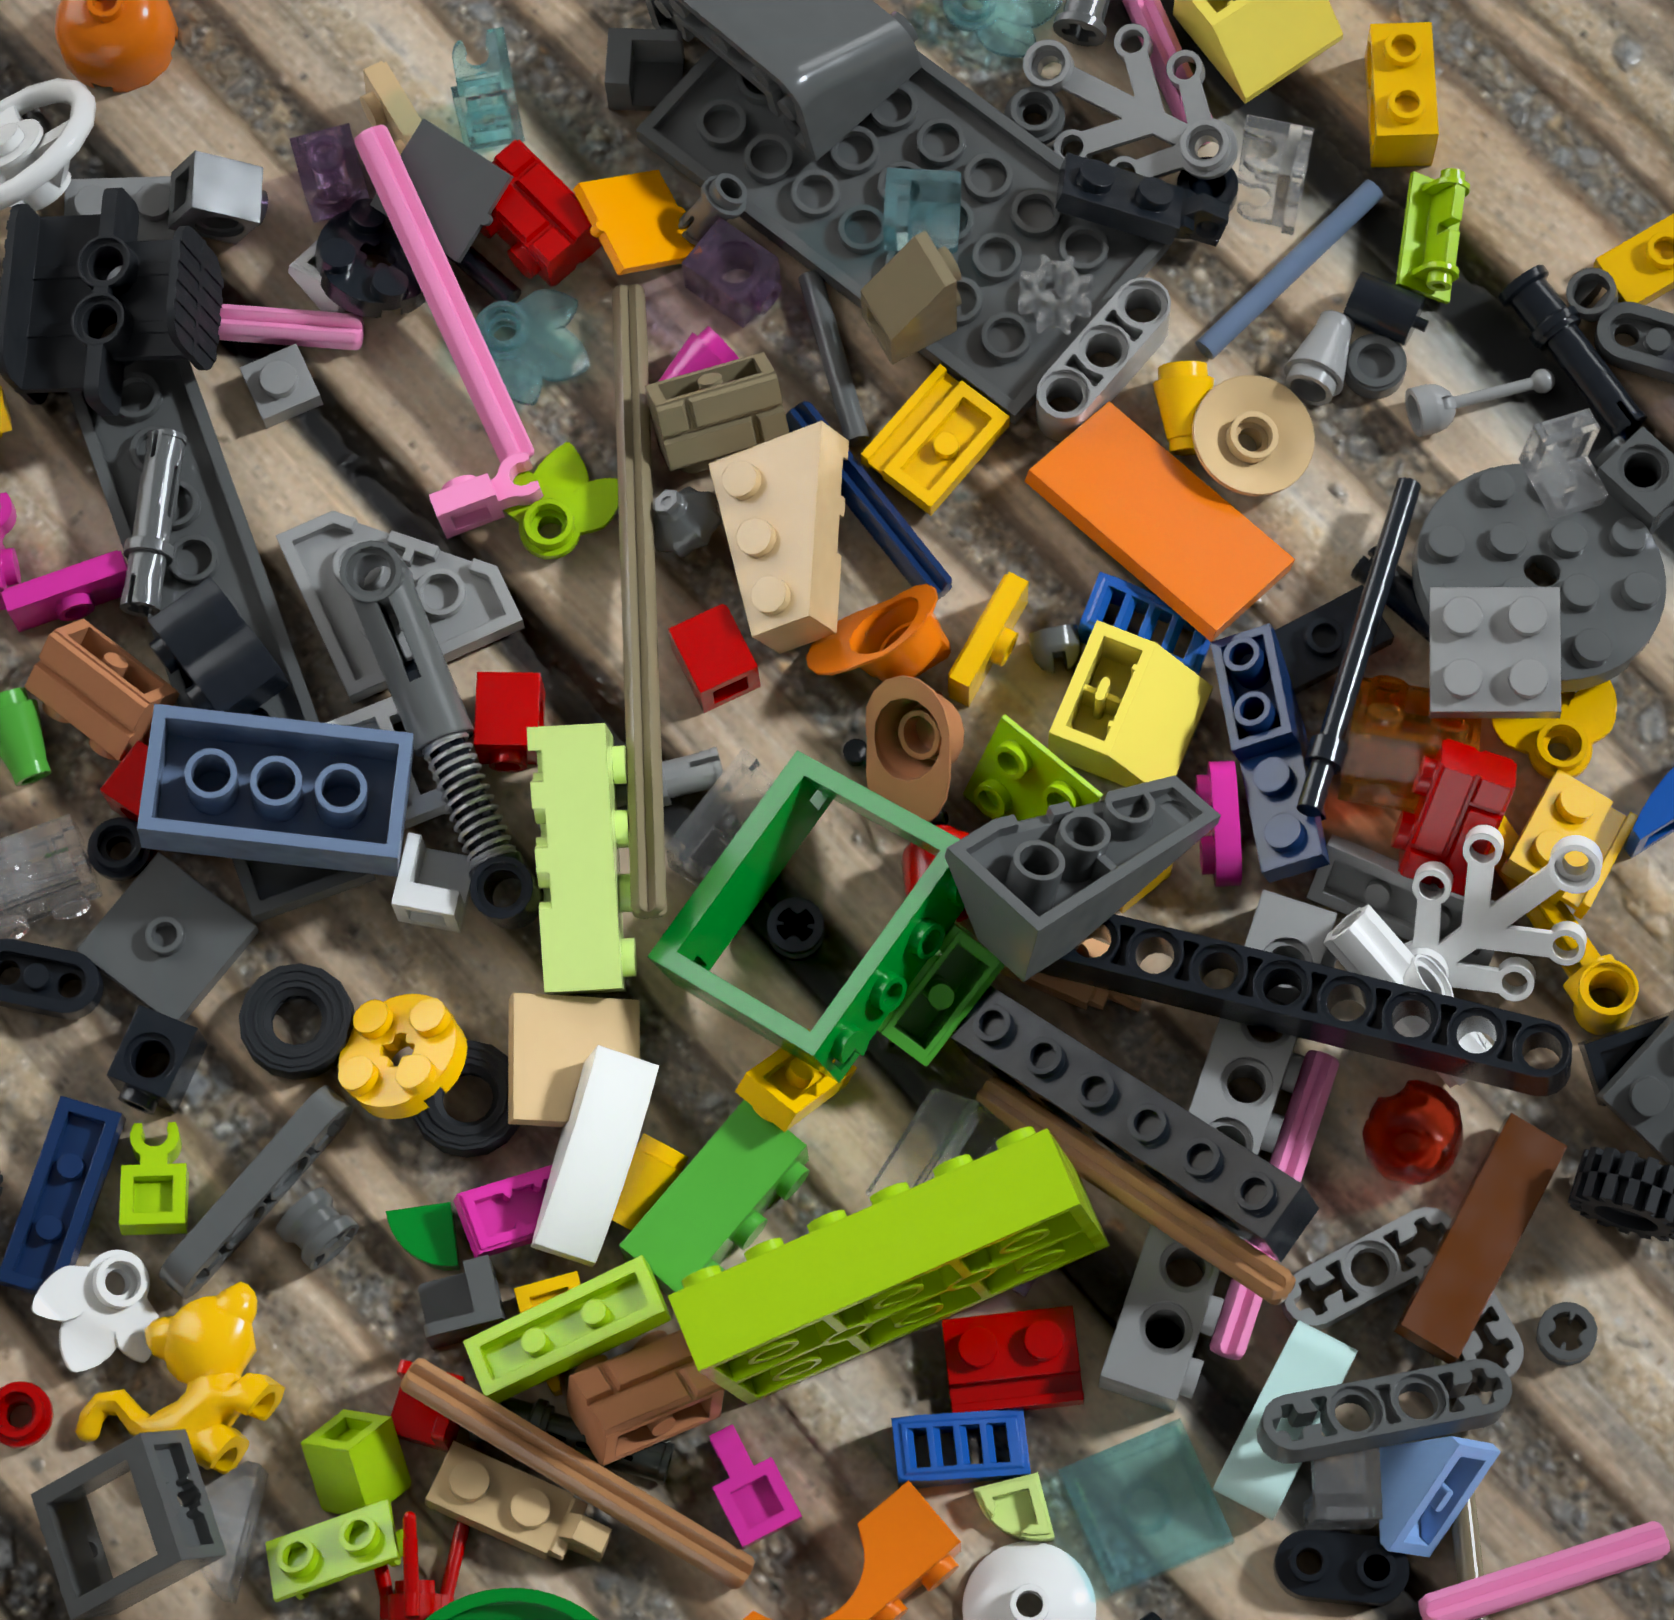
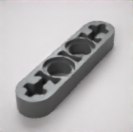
M327 1085L314 1092L172 1251L160 1269L159 1278L184 1299L197 1293L339 1134L353 1112V1106Z
M1472 1359L1285 1394L1274 1398L1265 1407L1256 1430L1257 1442L1262 1451L1272 1460L1283 1464H1295L1484 1428L1496 1423L1503 1415L1513 1392L1512 1384L1506 1371L1497 1363L1486 1359ZM1471 1382H1476L1480 1391H1491L1493 1393L1487 1404H1482L1478 1395L1463 1396L1466 1394ZM1408 1391L1424 1394L1430 1399L1434 1414L1426 1419H1415L1408 1416L1399 1405V1396ZM1451 1398H1457V1400H1456V1402H1455V1404H1454V1406H1453V1408H1452V1410H1451V1412H1450V1411H1449V1399H1451ZM1344 1403L1359 1405L1367 1411L1371 1425L1362 1431L1346 1429L1337 1420L1335 1409ZM1319 1410L1321 1412L1320 1423L1312 1425ZM1281 1418H1287L1291 1427L1306 1426L1302 1429L1298 1440H1291L1287 1431L1276 1432Z

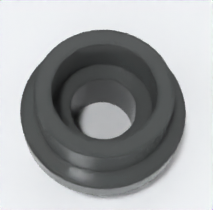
M1037 86L1026 87L1015 93L1007 102L1004 115L1045 145L1056 139L1062 132L1065 123V110L1061 100L1048 89ZM1031 113H1037L1042 115L1045 121L1039 125H1030L1023 119Z

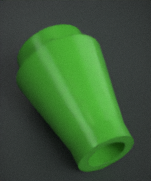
M24 687L0 692V758L10 771L16 786L36 782L51 774L46 757L38 701L30 699Z

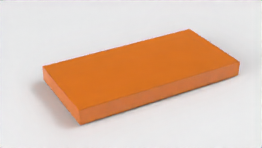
M1110 401L1031 467L1024 481L1210 642L1216 639L1291 570L1295 561L1290 554Z

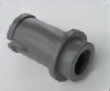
M729 173L708 177L702 184L700 198L679 219V229H685L693 221L688 229L682 233V236L695 246H708L729 219L738 218L746 209L747 189L743 182Z

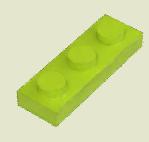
M643 1255L482 1331L464 1340L463 1343L483 1395L500 1403L588 1359L594 1358L671 1321L672 1318L651 1267Z

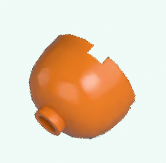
M61 0L56 9L55 38L67 69L84 85L94 88L93 84L101 87H112L113 92H129L149 85L168 68L172 60L171 51L175 45V37L178 40V26L168 0Z

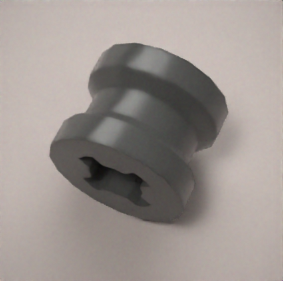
M320 1187L297 1201L281 1218L275 1231L285 1242H294L302 1250V1261L311 1270H316L335 1258L352 1241L358 1232L359 1225L350 1215H340L333 1208L332 1196L324 1187Z

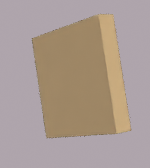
M514 992L509 997L508 1124L564 1127L570 1118L584 1062L597 1045L640 1059V1000Z

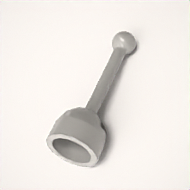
M1542 368L1533 372L1531 378L1458 396H1452L1450 391L1436 384H1425L1409 388L1405 393L1407 416L1416 436L1422 437L1438 433L1446 429L1453 422L1457 408L1530 390L1538 393H1547L1554 387L1555 377L1550 370Z

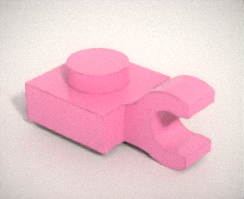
M527 452L514 453L505 458L499 466L497 475L491 480L488 473L477 477L474 475H463L445 483L440 491L429 494L436 517L447 539L504 518L503 510L517 505H531L544 496L538 480L523 486L513 483L514 478L519 473L533 468Z

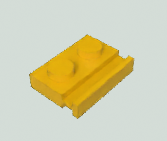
M939 364L861 453V463L867 468L872 467L883 476L884 481L932 516L1010 426V416L962 380L960 382L947 373V369Z
M1558 769L1548 782L1500 872L1518 883H1522L1549 863L1551 850L1560 839L1570 835H1581L1591 839L1598 845L1603 857L1601 875L1596 885L1590 890L1578 894L1559 890L1547 899L1555 905L1559 900L1575 909L1574 916L1582 919L1591 908L1638 816L1631 811L1627 816L1611 807L1614 801ZM1571 851L1564 856L1565 860L1572 866H1583L1588 862L1586 855L1579 851Z

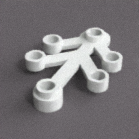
M1478 825L1469 830L1463 845V856L1468 863L1461 926L1440 941L1441 906L1450 896L1453 886V874L1445 864L1429 861L1419 866L1415 872L1412 883V891L1417 899L1413 940L1404 943V945L1414 956L1421 954L1432 959L1446 975L1453 988L1499 993L1506 1000L1522 1001L1533 992L1536 979L1535 969L1528 960L1521 957H1510L1505 959L1499 967L1460 960L1479 948L1548 957L1553 962L1563 966L1578 963L1585 954L1587 943L1586 933L1579 924L1572 921H1561L1556 923L1550 930L1511 924L1559 890L1578 894L1593 888L1601 875L1603 857L1600 848L1591 839L1581 835L1566 836L1553 846L1549 863L1490 905L1494 866L1498 864L1502 857L1504 839L1495 827ZM1479 839L1488 840L1495 847V851L1488 855L1479 854L1473 849L1472 843ZM1571 851H1579L1586 855L1588 862L1583 866H1572L1565 860L1564 856ZM1427 876L1438 877L1442 880L1444 888L1439 891H1430L1422 885L1421 880ZM1561 936H1569L1576 940L1578 947L1571 951H1565L1557 947L1555 940ZM1510 972H1518L1525 976L1527 982L1522 986H1512L1505 981L1504 976Z

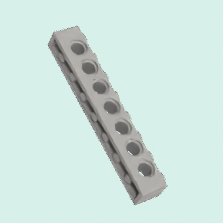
M1263 889L1244 946L1334 968L1337 958L1323 942L1327 934L1334 928L1337 913ZM1235 974L1232 983H1234L1235 979L1237 978ZM1281 984L1273 987L1268 992L1266 998L1276 1005H1287L1298 999L1301 992L1294 986ZM1220 1018L1189 1112L1258 1156L1260 1150L1273 1153L1285 1117L1274 1113L1273 1110L1280 1089L1293 1093L1305 1057L1293 1052L1298 1037L1283 1034L1282 1037L1274 1042L1263 1043L1250 1035L1247 1024ZM1237 1078H1249L1260 1086L1263 1096L1255 1102L1242 1103L1230 1095L1227 1086ZM1152 1224L1150 1225L1100 1374L1098 1387L1174 1413L1179 1395L1190 1399L1193 1397L1204 1361L1192 1357L1199 1334L1213 1336L1225 1299L1213 1295L1221 1270ZM1177 1259H1189L1200 1267L1203 1278L1193 1286H1179L1168 1277L1166 1272L1167 1266ZM1168 1320L1179 1327L1183 1339L1175 1347L1162 1349L1154 1346L1148 1340L1145 1330L1154 1321Z

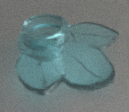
M942 0V7L945 17L954 27L962 31L975 32L981 44L988 51L1000 56L1023 58L1027 50L1036 43L1032 29L1049 21L1061 7L1063 0H978L983 4V7L978 10L963 8L962 4L967 0Z
M537 290L518 303L510 301L491 303L476 317L475 321L513 401L533 406L540 397L543 379L551 382L566 381L581 375L589 369L590 361L583 344L572 332L565 328L571 322L578 308V300L570 295L556 290ZM501 327H511L516 331L515 335L509 340L500 341L494 337L495 332Z

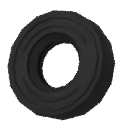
M302 963L278 966L260 976L245 994L239 1013L241 1039L254 1062L270 1074L291 1080L314 1078L338 1064L340 1052L348 1043L353 1029L354 1005L342 983L324 969ZM301 998L309 1000L318 1006L321 1011L322 1023L319 1032L313 1039L304 1044L292 1045L284 1043L275 1035L273 1019L276 1011L282 1004Z
M467 1040L466 1061L459 1077L469 1075L480 1077L489 1084L493 1093V1101L486 1115L477 1121L466 1123L453 1119L444 1109L443 1097L445 1092L440 1087L433 1096L424 1100L429 1108L412 1116L425 1140L443 1153L464 1158L488 1155L505 1145L520 1127V1125L508 1124V1056L493 1045Z

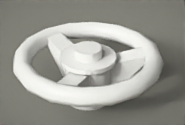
M56 78L30 85L0 101V211L16 204H28L34 211L41 210L58 199L71 182V173L68 171L70 160L82 147L94 126L95 97L83 83L76 80ZM58 102L70 104L71 106L70 119L44 135L43 127L37 120H23L22 115L36 108Z

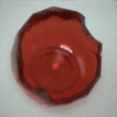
M1419 1079L1408 1080L1405 1087L1394 1095L1388 1097L1379 1096L1371 1108L1369 1118L1366 1120L1362 1130L1368 1162L1384 1178L1393 1182L1421 1185L1441 1177L1453 1166L1463 1145V1125L1459 1104L1443 1086Z

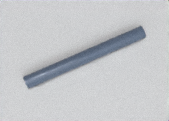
M1366 179L1195 342L1199 351L1208 359L1213 360L1383 198L1381 189L1373 181Z

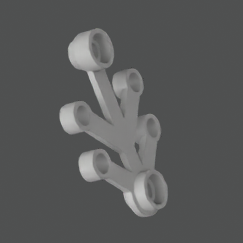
M1131 23L1124 25L1117 31L1114 37L1115 50L1120 59L1126 64L1134 96L1076 68L1067 48L1056 40L1046 39L1038 41L1025 53L1023 70L1032 86L1048 89L1052 93L1064 90L1119 118V120L1084 131L1068 129L1061 132L1054 141L1053 151L1062 158H1065L1063 156L1065 146L1072 141L1083 143V150L1079 156L1092 159V156L1155 136L1172 146L1136 160L1130 156H1119L1113 159L1109 165L1120 169L1132 168L1137 174L1154 178L1185 170L1193 177L1203 180L1218 178L1227 173L1234 165L1239 149L1237 138L1228 124L1211 117L1202 85L1206 70L1201 58L1195 52L1190 50L1177 51L1169 58L1166 65V72L1172 85L1180 90L1187 123L1164 111L1150 60L1153 52V41L1148 31L1139 24ZM1132 36L1142 37L1144 43L1140 50L1134 53H1128L1123 50L1124 43L1128 38ZM1191 62L1196 65V71L1192 77L1179 79L1175 76L1176 70L1181 64ZM1048 63H1060L1062 66L1061 72L1057 77L1045 79L1041 76L1043 68ZM1215 142L1219 145V150L1214 157L1210 159L1198 157V150L1202 144Z

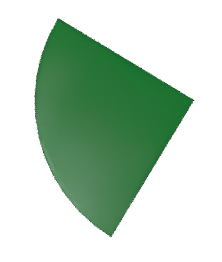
M451 1202L386 1211L387 1220L393 1235L402 1248L412 1257L435 1269L460 1270L454 1211Z

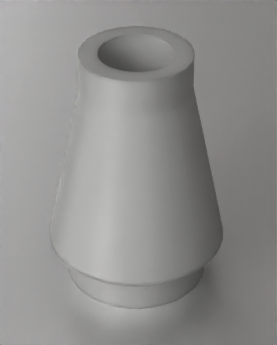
M1333 310L1322 312L1317 324L1284 367L1287 377L1285 386L1303 403L1315 406L1326 405L1332 400V397L1340 394L1343 390L1350 339L1355 329V324L1347 315Z

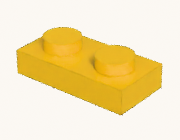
M780 1048L746 1072L734 1092L747 1101L761 1118L774 1123L783 1132H786L846 1087L857 1067L852 1065L839 1083Z

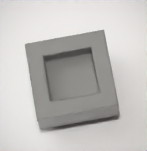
M297 344L240 367L242 376L266 429L323 405L320 394Z

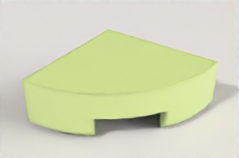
M1038 1472L973 1488L981 1511L1003 1533L1023 1541H1054L1055 1536Z

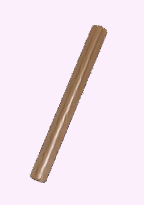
M989 1078L983 1088L977 1093L975 1101L981 1110L1011 1131L1033 1126L1037 1133L1048 1128L1080 1177L1270 1304H1282L1293 1290L1296 1279L1290 1270L1000 1078Z
M417 1358L405 1373L400 1387L408 1395L729 1588H741L751 1574L755 1563L751 1555L424 1358Z

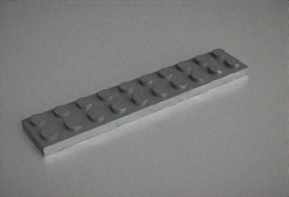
M188 359L136 360L126 366L124 369L121 408L117 416H100L86 402L84 391L68 392L123 550L125 540L132 537L139 484L146 453L147 432L150 430L159 432V429L166 428L179 431L187 437V445L180 473L176 511L170 537V544L175 547L173 562L167 565L165 569L161 611L210 576L272 655L290 684L250 713V715L319 722L190 361ZM149 614L147 618L149 620L154 616ZM151 627V630H152V632H153L154 638L156 639V638H157V635L155 634L154 630H153L152 627ZM181 668L172 674L166 669L171 686L180 693L176 700L178 706L196 708L184 692V690L193 685L191 680ZM232 858L255 923L376 880L375 874Z

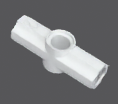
M1369 904L1362 908L1358 907L1343 918L1327 934L1323 942L1349 972L1453 997L1454 995L1452 987L1440 967L1425 955L1418 954L1414 956ZM1407 1016L1400 1019L1394 1028L1403 1036L1417 1037L1425 1033L1430 1025L1418 1016ZM1481 1032L1468 1033L1459 1041L1460 1046L1470 1053H1483L1492 1047L1491 1043ZM1436 1072L1449 1088L1455 1085L1461 1086L1468 1081V1079Z

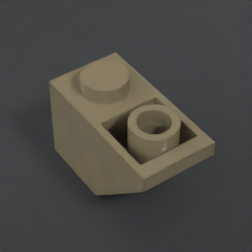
M926 230L915 235L860 290L862 316L892 365L957 331V307L962 304L957 290V281L961 280V273L948 248L942 246L937 249Z

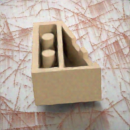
M823 421L816 422L708 464L751 636L779 654L837 633L842 556L837 553L839 518H843L845 512V498L841 496L843 460H848L849 440Z

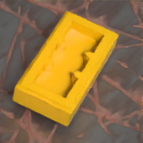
M1674 213L1595 259L1593 268H1599L1608 272L1614 279L1618 291V303L1635 302L1646 305L1674 289Z
M1010 571L1008 574H1004L948 673L949 698L969 707L993 663L1000 667L1006 663L1019 636V633L1013 631V628L1028 603L1029 581Z

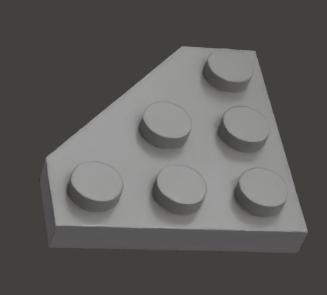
M330 511L276 535L279 546L352 704L388 689L352 599L341 584L339 571L342 559L348 550L358 543L370 540L384 542L393 548L406 563L413 574L416 591L446 663L525 628L523 619L496 565L473 558V561L457 557L440 551L437 545L392 530L390 533L360 524L356 518L336 511ZM381 566L371 570L365 578L364 589L375 591L384 587L390 578V567ZM396 614L389 615L407 661L414 659Z

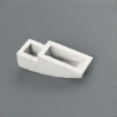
M597 1045L585 1060L569 1121L562 1128L531 1243L532 1248L590 1267L596 1264L636 1149L659 1065Z

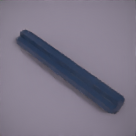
M808 401L799 403L786 413L789 433L819 421L829 425L813 404ZM848 449V460H843L841 496L845 498V504L912 587L929 584L937 590L938 600L944 597L952 588L951 576Z

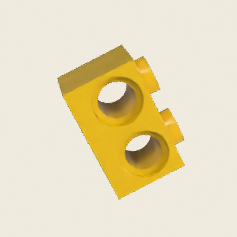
M1432 22L1370 24L1364 59L1371 168L1432 166L1439 136Z

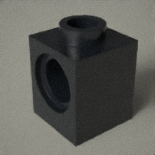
M139 1005L108 1070L107 1077L115 1088L121 1092L118 1099L122 1103L151 1115L155 1113L157 1106L176 1114L208 1044L197 1027ZM155 1053L170 1055L169 1065L161 1075L153 1078L140 1076L141 1065L148 1056Z

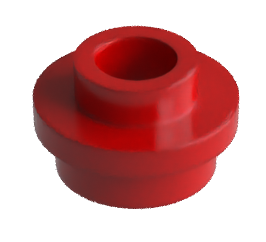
M24 1381L12 1382L1 1387L0 1443L11 1448H27L40 1442L49 1432L53 1422V1406L48 1395L37 1385ZM20 1405L30 1406L32 1410L31 1420L22 1427L12 1426L10 1421L12 1411Z

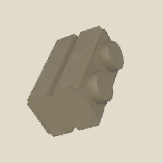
M764 352L645 385L644 387L653 419L657 444L670 472L678 469L686 473L701 472L709 469L708 464L716 461V458L746 450L789 433L778 378Z

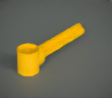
M1504 815L1498 829L1504 839L1502 857L1498 864L1494 866V869L1509 891H1511L1520 883L1503 874L1500 870L1519 836ZM1493 844L1491 846L1489 854L1495 851V847L1493 846ZM1546 899L1526 913L1533 926L1539 929L1550 930L1556 923L1561 921H1572L1578 924L1566 904L1560 900L1555 905ZM1561 936L1555 940L1557 947L1565 951H1571L1578 947L1576 940L1569 936ZM1587 937L1583 958L1574 965H1560L1569 977L1564 983L1563 988L1573 1001V1012L1579 1025L1592 1034L1603 1035L1627 1025L1638 996L1639 985L1634 972L1627 965L1616 961L1611 954L1600 956ZM1596 988L1611 989L1618 994L1622 1004L1613 1008L1602 1007L1593 1001L1589 992Z

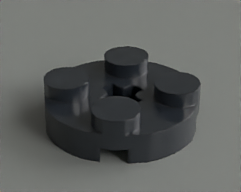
M363 198L356 200L351 205L350 210L341 212L329 220L318 237L314 259L315 268L317 267L322 277L320 284L322 289L335 304L363 317L381 318L382 310L393 311L402 308L400 315L414 311L426 299L388 216L370 205L373 199ZM367 255L383 256L392 265L388 266L380 263L375 268L369 267L366 264Z

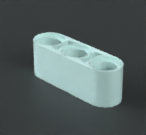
M1298 1320L1233 1446L1213 1490L1273 1521L1302 1462L1283 1464L1272 1460L1262 1451L1257 1442L1256 1430L1265 1407L1274 1398L1285 1394L1342 1384L1358 1350ZM1319 1410L1312 1425L1320 1423L1321 1412ZM1281 1418L1276 1432L1287 1431L1291 1440H1298L1302 1429L1306 1426L1291 1427L1287 1418Z

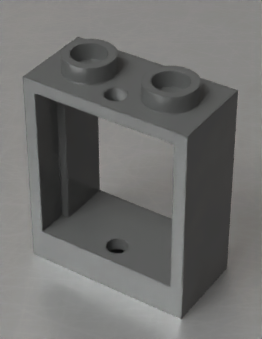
M186 1429L139 1433L31 1494L70 1620L118 1614L227 1555ZM131 1471L158 1555L113 1578L87 1495ZM177 1496L181 1499L183 1506L178 1502Z

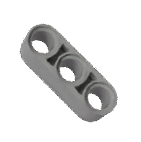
M1139 277L1129 280L1121 286L1042 376L1037 385L1035 419L1038 428L1046 437L1062 442L1108 401L1112 402L1163 344L1168 335L1171 299L1168 290L1160 282L1152 278ZM1145 308L1152 311L1157 317L1152 321L1143 323L1131 319L1127 314L1134 309ZM1104 352L1113 355L1118 362L1113 366L1098 367L1092 364L1088 358L1093 354ZM1058 397H1069L1075 400L1079 406L1070 412H1058L1052 409L1049 402Z

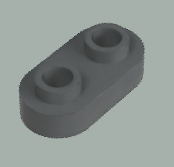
M1619 302L1600 316L1594 333V345L1597 353L1605 362L1620 369L1674 384L1673 313L1635 302ZM1618 334H1628L1635 340L1636 344L1629 347L1621 346L1614 337Z

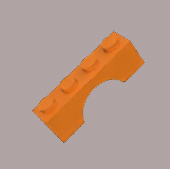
M909 1480L857 1523L864 1550V1566L861 1579L849 1600L839 1610L821 1620H899L908 1610L902 1602L922 1584L928 1592L934 1590L958 1569L959 1564L953 1558L961 1552V1541ZM752 1611L743 1620L772 1619Z

